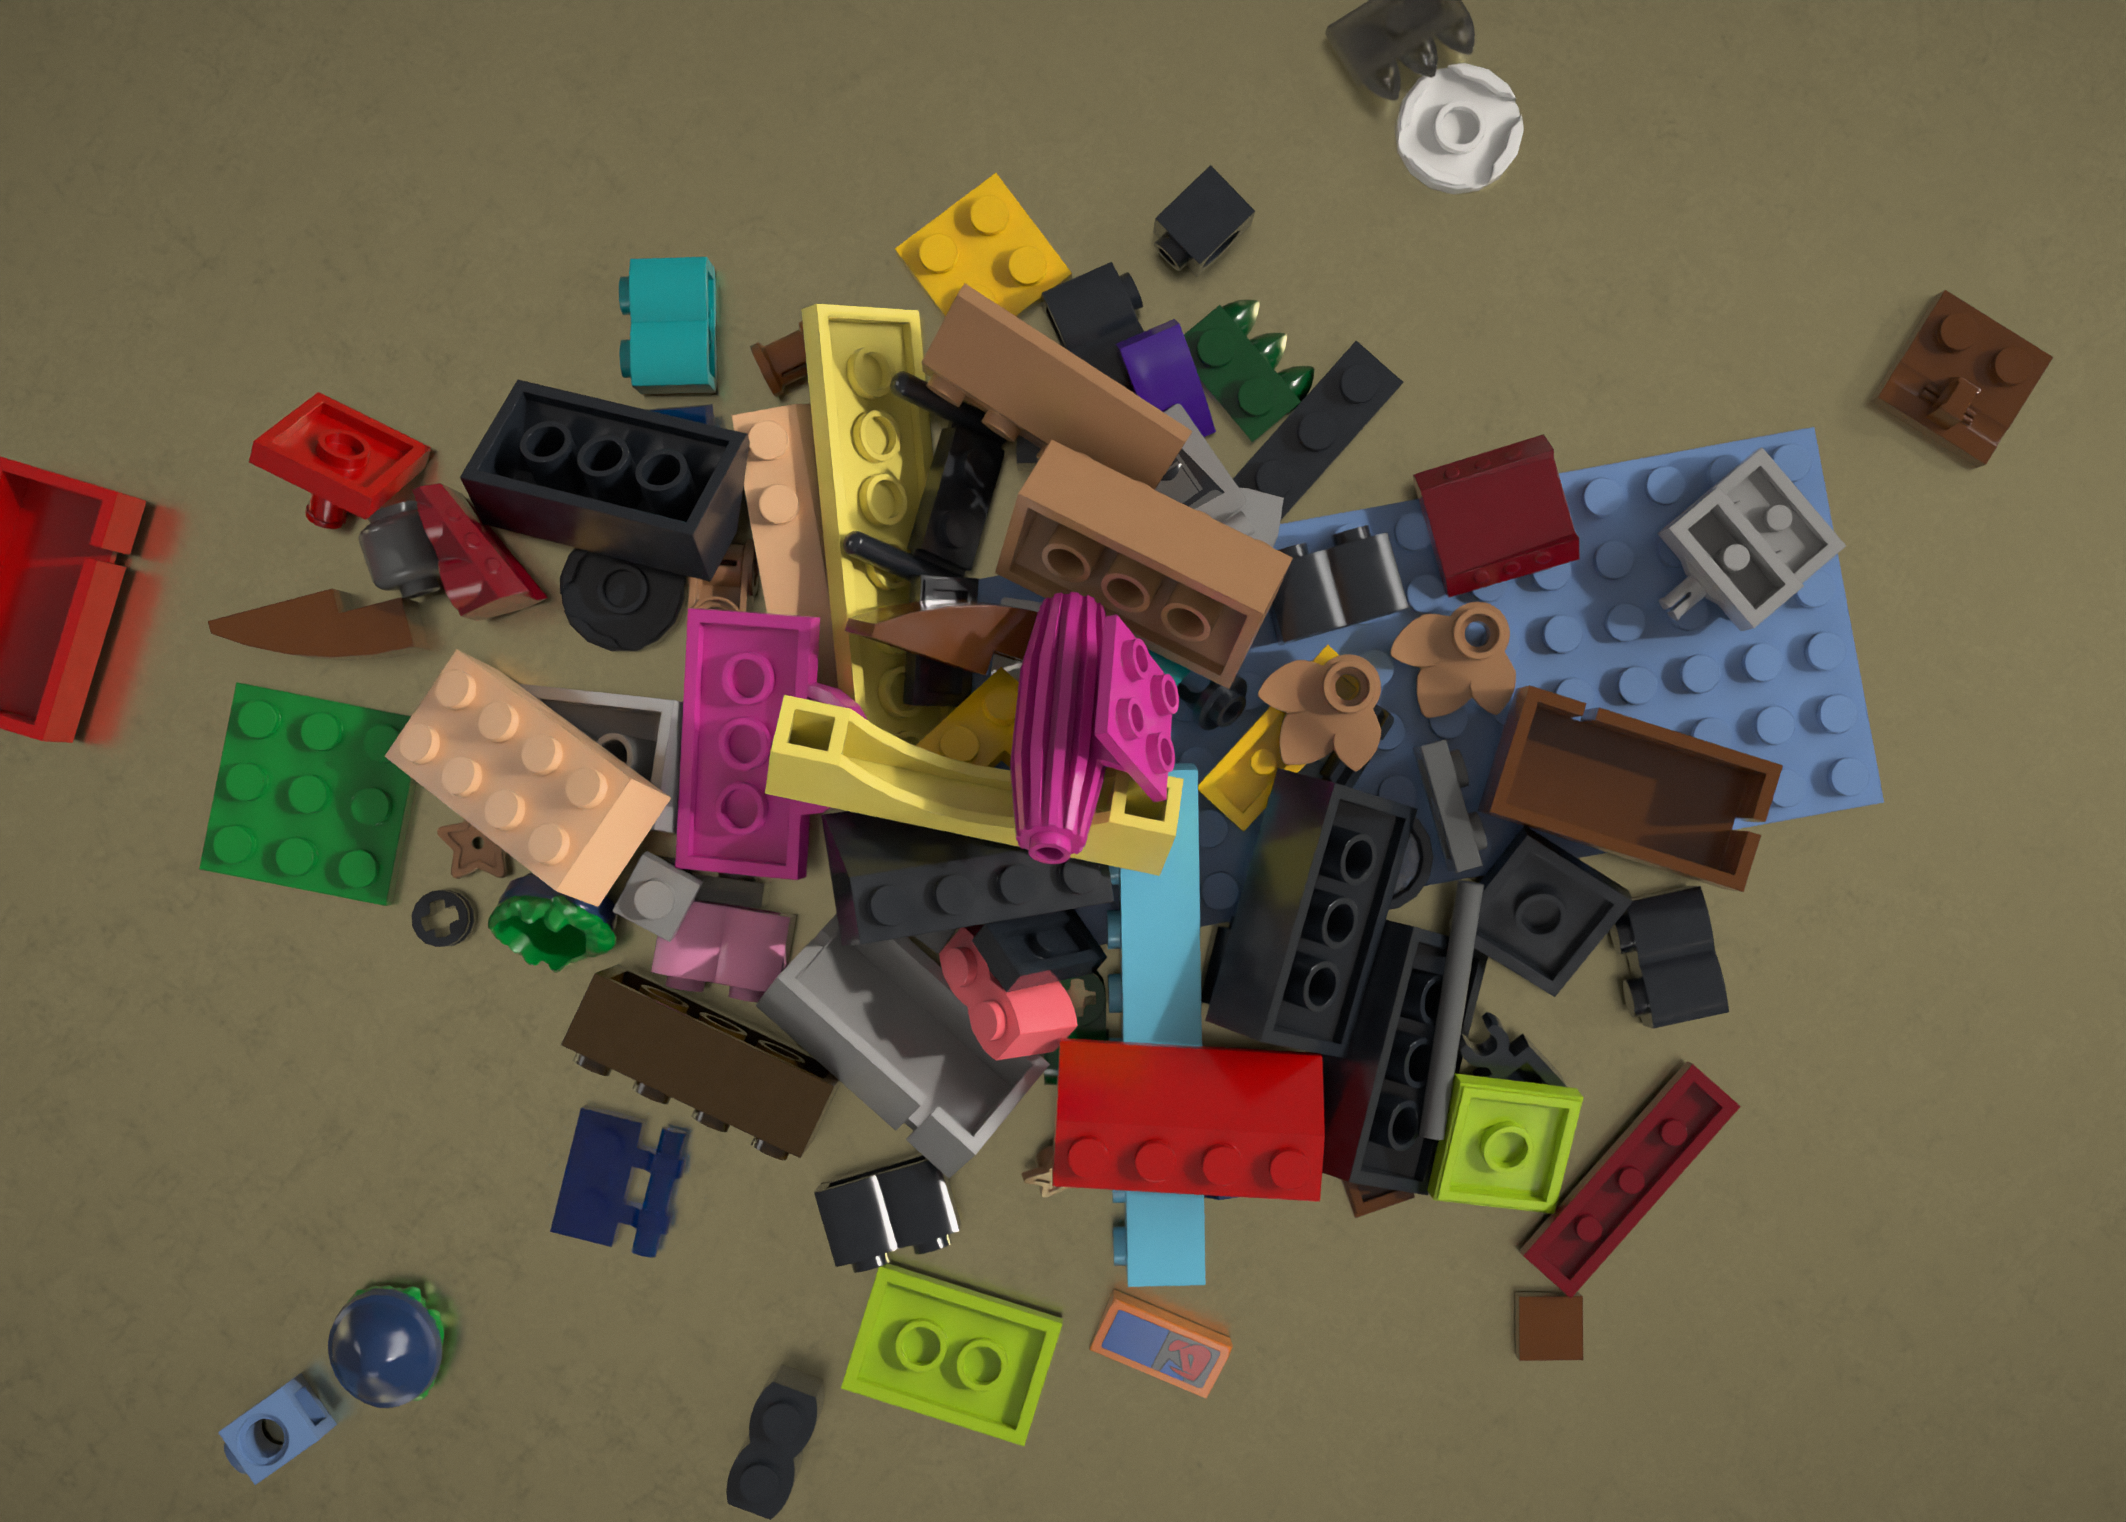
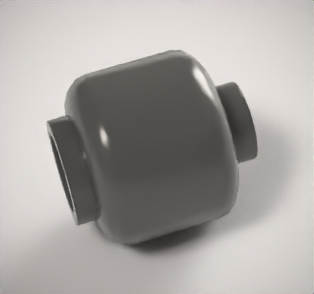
M401 502L374 512L368 518L370 524L360 532L359 544L375 586L385 591L400 590L401 596L406 599L421 597L439 590L440 586L437 580L440 577L439 559L433 544L424 530L417 502Z

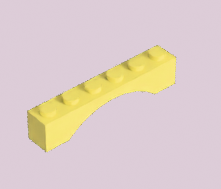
M784 695L770 752L765 794L1020 847L1018 841H1016L1010 770L979 766L944 757L897 738L875 726L852 709ZM1106 767L1104 781L1086 845L1083 847L1082 852L1071 854L1070 857L1160 876L1176 837L1184 779L1168 776L1166 800L1153 802L1127 772Z

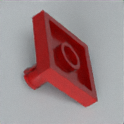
M317 392L253 441L249 463L310 492L309 504H307L305 509L306 518L316 526L326 529H338L342 527L343 523L346 524L347 512L365 520L368 519L426 468L431 447Z

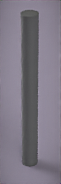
M1458 880L1419 1128V1136L1428 1139L1444 1140L1484 887V884Z

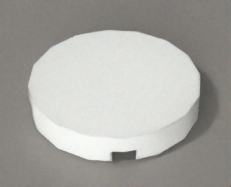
M1461 63L1448 65L1447 68L1438 69L1433 73L1431 71L1416 81L1401 102L1394 127L1398 154L1410 174L1431 189L1450 194L1479 191L1498 180L1518 154L1524 128L1522 114L1520 116L1519 108L1515 102L1516 97L1509 85L1489 69Z

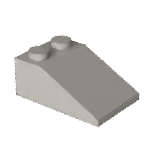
M519 684L670 796V801L650 831L677 834L683 702Z

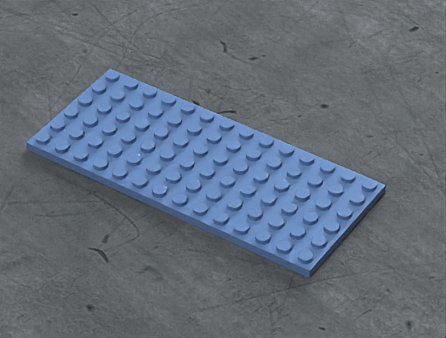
M1810 427L1559 473L1574 529L1579 537L1580 559L1555 566L1543 572L1532 575L1528 574L1450 598L1447 597L1419 499L1280 524L1278 537L1273 548L1279 550L1306 543L1309 554L1334 547L1331 536L1353 528L1368 525L1371 536L1388 532L1409 608L1394 614L1280 646L1278 645L1268 610L1237 673L1247 682L1244 711L1234 723L1227 727L1204 730L1194 722L1193 710L1179 697L1178 711L1172 714L1170 738L1175 752V764L1194 763L1198 769L1199 784L1269 708V705L1258 697V691L1263 682L1283 665L1295 660L1312 661L1326 645H1329L1339 655L1351 654L1360 656L1369 661L1377 670L1381 681V693L1377 705L1391 713L1394 717V723L1384 739L1380 740L1377 751L1353 789L1418 809L1416 818L1419 819L1430 837L1434 858L1430 877L1425 886L1486 875L1523 828L1522 825L1478 812L1514 693L1505 708L1498 715L1487 712L1471 698L1464 706L1450 714L1426 718L1420 711L1416 696V680L1420 668L1401 663L1390 656V649L1395 638L1414 619L1424 614L1450 616L1462 605L1470 602H1484L1499 609L1508 622L1510 638L1505 653L1516 671L1515 690L1524 686H1534L1587 703L1585 710L1600 707L1783 765L1766 822H1744L1735 819L1732 830L1884 803L1838 554L1803 582L1804 587L1754 629L1740 631L1716 603L1705 597L1682 615L1678 621L1672 619L1667 612L1686 597L1685 595L1672 607L1665 610L1659 603L1661 598H1664L1684 581L1687 576L1681 561L1657 533L1755 450L1761 447L1833 530L1815 428ZM1000 575L979 579L978 602L1001 604V600L1004 597L1043 602L1046 599ZM1476 622L1470 623L1465 629L1466 641L1475 647H1480L1485 643L1487 632L1484 626ZM993 655L986 676L973 673L971 694L991 676ZM1191 671L1181 683L1187 686L1191 692L1198 693L1206 689L1210 680ZM1581 716L1573 717L1572 719L1580 721ZM1444 739L1447 740L1449 751L1459 749L1468 773L1469 786L1460 788L1467 813L1474 811L1478 813L1487 839V848L1479 850L1483 866L1458 873L1448 871L1413 752V747ZM1331 753L1317 761L1307 763L1298 773L1322 779L1323 776L1319 773ZM1000 761L994 767L998 769L1010 770V768L1003 761ZM1198 791L1200 927L1230 922L1231 916H1235L1266 808L1243 832ZM1532 829L1576 858L1607 853ZM1412 835L1409 838L1394 892L1403 889L1415 874L1418 853L1416 841ZM1112 885L1114 902L1074 908L1099 945L1107 944V910H1119V885Z

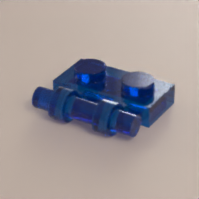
M588 1105L581 1107L550 1232L612 1247L617 1242L622 1223L637 1229L631 1252L644 1257H656L661 1235L669 1233L673 1213L668 1211V1206L675 1179L683 1177L687 1158L681 1154L687 1132L672 1127H662L656 1149L641 1145L647 1120ZM635 1168L651 1173L643 1204L627 1200Z

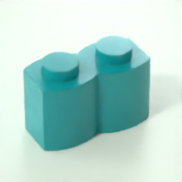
M707 257L630 259L629 276H621L619 280L620 309L623 315H630L631 317L630 339L621 340L619 358L623 378H631L632 387L640 394L716 392V281L714 266Z

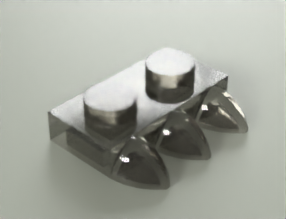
M1369 0L1327 26L1325 35L1357 86L1359 87L1364 84L1368 90L1377 96L1392 101L1398 100L1401 87L1398 62L1401 61L1405 67L1414 73L1434 78L1438 66L1435 39L1438 38L1442 44L1451 50L1465 55L1472 54L1475 43L1474 24L1462 0Z

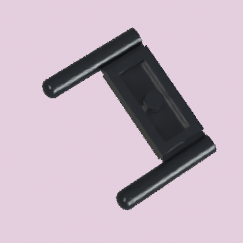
M901 371L895 374L891 380L890 387L892 393L949 421L948 427L941 430L907 549L911 551V554L860 531L850 532L844 539L843 548L849 556L910 582L911 574L964 577L965 571H971L1005 455V450L1001 449V446L1007 439L1001 437L982 423L981 420L986 413L975 405L963 400L961 405L957 407L930 390L926 386L928 382L908 372Z

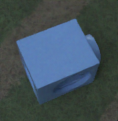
M300 1373L240 1415L218 1433L225 1442L224 1452L231 1465L241 1474H247L254 1485H256L320 1440L337 1424ZM263 1419L272 1420L282 1428L284 1433L283 1445L274 1444L265 1437L262 1431Z

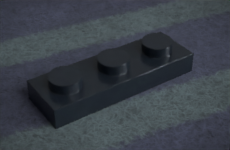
M1356 340L1233 478L1234 482L1239 488H1249L1284 498L1281 513L1282 520L1404 382Z

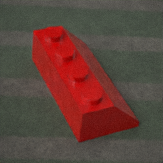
M1060 1038L1052 1186L1320 1202L1325 1142L1322 1054Z

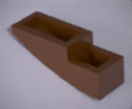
M332 588L208 621L211 634L246 646L306 658L347 661L384 659L430 650L418 602L403 597L354 609L351 593Z
M961 599L923 600L887 606L848 618L845 631L957 669L986 676L993 654L1020 663L1023 662L1038 612L1002 604Z

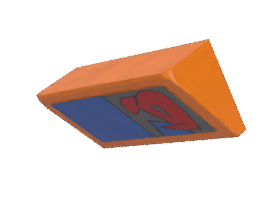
M1113 1289L1089 1350L1207 1399L1230 1355L1233 1345L1231 1338Z

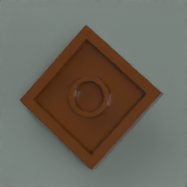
M1944 290L1936 295L1870 401L1978 468L1987 464L2053 357L1952 293Z

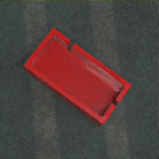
M1 456L0 729L39 741L73 743L126 567L114 564L118 552L127 555L131 554L146 500Z

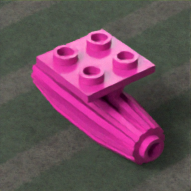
M1061 592L1054 594L1052 598L1047 597L1043 600L1020 669L1010 761L1016 841H1018V845L1022 849L1028 850L1031 858L1046 864L1063 863L1070 858L1071 854L1082 852L1083 847L1086 845L1101 792L1106 766L1127 772L1153 802L1166 800L1168 772H1172L1175 765V752L1170 738L1172 714L1178 711L1179 695L1174 679L1170 674L1163 672L1150 656L1145 643L1133 635L1117 614L1106 617V612H1104V606L1101 602H1095V598L1089 595L1082 596L1076 592L1063 594Z

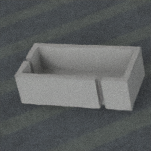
M837 913L777 976L755 1005L895 1131L903 1123L909 1126L913 1131L906 1140L948 1178L952 1177L979 1152L1050 1065L1039 1054L997 1061L993 1059L982 1048L972 1031L967 1006L954 995L943 976L942 968L908 937L861 945L842 946Z

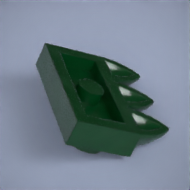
M1246 299L1234 301L1224 306H1217L1187 331L1184 337L1202 388L1251 446L1290 414L1308 395L1313 383L1315 369L1312 366H1293L1283 369L1278 373L1274 370L1284 354L1287 335L1285 333H1265L1249 340L1247 335L1251 332L1256 322L1259 302Z

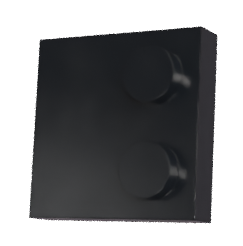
M1523 826L1479 882L1484 884L1474 948L1556 997L1633 900L1628 889L1529 827ZM1451 918L1450 921H1449V927H1450V928H1451L1452 918Z

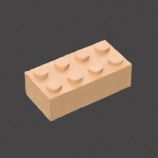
M456 649L385 755L388 760L555 891L596 907L603 901L671 799L670 796L501 671Z

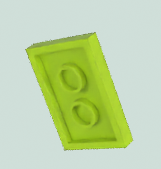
M887 1263L878 1268L841 1389L1025 1446L1061 1331L1063 1318Z

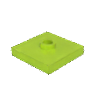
M1455 1073L1445 1138L1438 1142L1428 1185V1193L1435 1201L1554 1214L1584 1097L1577 1088Z

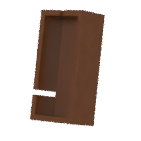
M1529 685L1516 688L1478 812L1721 889L1744 892L1761 835L1750 831L1732 830L1734 821L1738 819L1744 822H1766L1783 765L1600 707L1585 710L1587 703ZM1581 716L1580 721L1572 719L1573 717Z

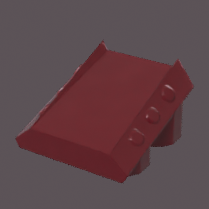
M1544 434L1413 474V481L1444 590L1448 598L1528 574L1532 575L1543 572L1555 566L1580 559L1579 537L1574 529L1554 459V449Z
M441 483L419 486L412 490L424 530L433 544L439 559L438 568L444 589L450 602L458 610L461 617L479 621L529 608L548 598L489 525L482 523L477 511L462 493Z

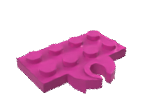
M688 608L675 868L800 880L807 877L810 814L824 813L836 808L765 794L770 752L784 695L849 708L868 720L860 705L841 689L817 683L820 617Z

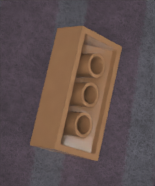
M965 283L957 294L922 360L923 372L931 377L926 385L930 390L957 407L961 405L964 399L986 413L981 420L982 423L1001 437L1015 442L1017 437L1021 435L1041 448L1036 456L1038 459L1041 458L1051 440H1054L1074 451L1088 455L1093 460L1133 480L1143 482L1154 490L1193 432Z
M1051 440L1018 493L995 573L1044 598H1052L1054 594L1061 592L1063 594L1076 592L1082 596L1089 595L1095 598V602H1101L1104 606L1106 617L1117 614L1133 635L1145 643L1147 649L1230 689L1293 558L1272 548L1261 540L1254 539L1211 518L1202 511L1192 509L1152 489L1143 482L1133 480L1093 460L1084 453L1074 451Z

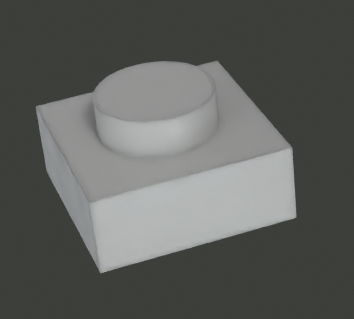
M646 851L637 863L613 912L670 942L676 936L704 881L679 868H675L674 865Z

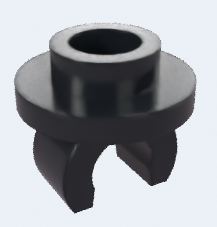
M1239 674L1236 675L1230 689L1210 680L1209 685L1204 691L1198 693L1191 692L1181 682L1177 686L1179 697L1193 710L1194 722L1204 730L1231 725L1240 717L1246 706L1247 682Z

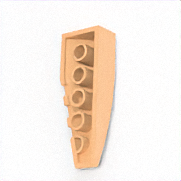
M792 404L731 415L734 431L746 433L750 441L744 490L767 613L820 617L817 683L838 689L811 404Z

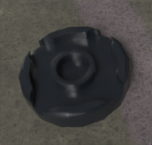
M574 548L568 555L560 575V594L562 595V604L569 624L587 642L612 652H640L662 642L679 625L688 602L687 576Z

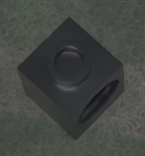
M1210 165L1155 218L1153 233L1159 239L1154 242V246L1174 269L1181 271L1186 266L1198 277L1251 226L1255 210Z

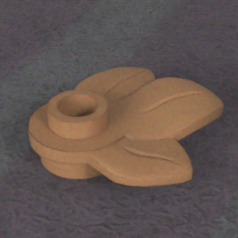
M1467 603L1457 608L1450 616L1424 614L1411 621L1400 631L1390 649V656L1397 661L1420 668L1416 680V696L1420 711L1426 718L1450 714L1464 706L1471 698L1487 712L1498 715L1510 701L1515 690L1516 671L1505 653L1510 638L1509 625L1502 612L1488 603ZM1472 622L1481 624L1487 632L1486 641L1480 647L1470 645L1465 639V629Z
M1345 654L1330 659L1324 665L1306 660H1295L1273 672L1260 687L1258 697L1269 706L1286 713L1282 720L1279 735V749L1283 763L1287 765L1312 763L1327 756L1334 750L1338 758L1353 771H1358L1377 751L1381 738V728L1373 708L1380 697L1381 681L1375 667L1366 659L1357 655ZM1342 675L1354 677L1359 684L1358 694L1352 700H1344L1336 693L1335 684Z

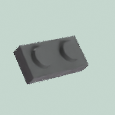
M1446 739L1413 747L1448 871L1458 873L1483 866L1479 850L1487 848V839L1478 813L1476 811L1467 813L1460 788L1469 786V778L1459 749L1449 751Z

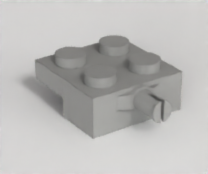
M1761 447L1755 450L1657 533L1681 561L1687 576L1664 598H1661L1659 603L1665 610L1672 607L1685 595L1686 597L1667 612L1672 619L1678 621L1682 615L1705 597L1716 603L1740 631L1754 629L1804 587L1802 583L1844 549L1846 545Z

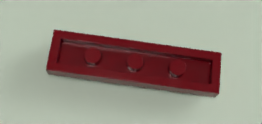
M1687 1061L1519 1252L1567 1296L1572 1298L1741 1106L1694 1064Z

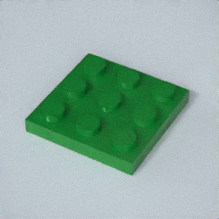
M236 682L199 869L383 906L393 905L417 782L388 760L385 755L411 716Z

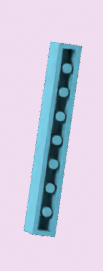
M1180 763L1174 765L1172 772H1168V776L1184 780L1176 837L1160 876L1109 866L1111 884L1119 885V910H1107L1108 949H1120V974H1108L1109 1013H1121V1038H1109V1041L1202 1046L1198 769L1194 763ZM1112 1190V1202L1124 1203L1125 1227H1113L1114 1266H1126L1128 1287L1206 1285L1204 1195Z

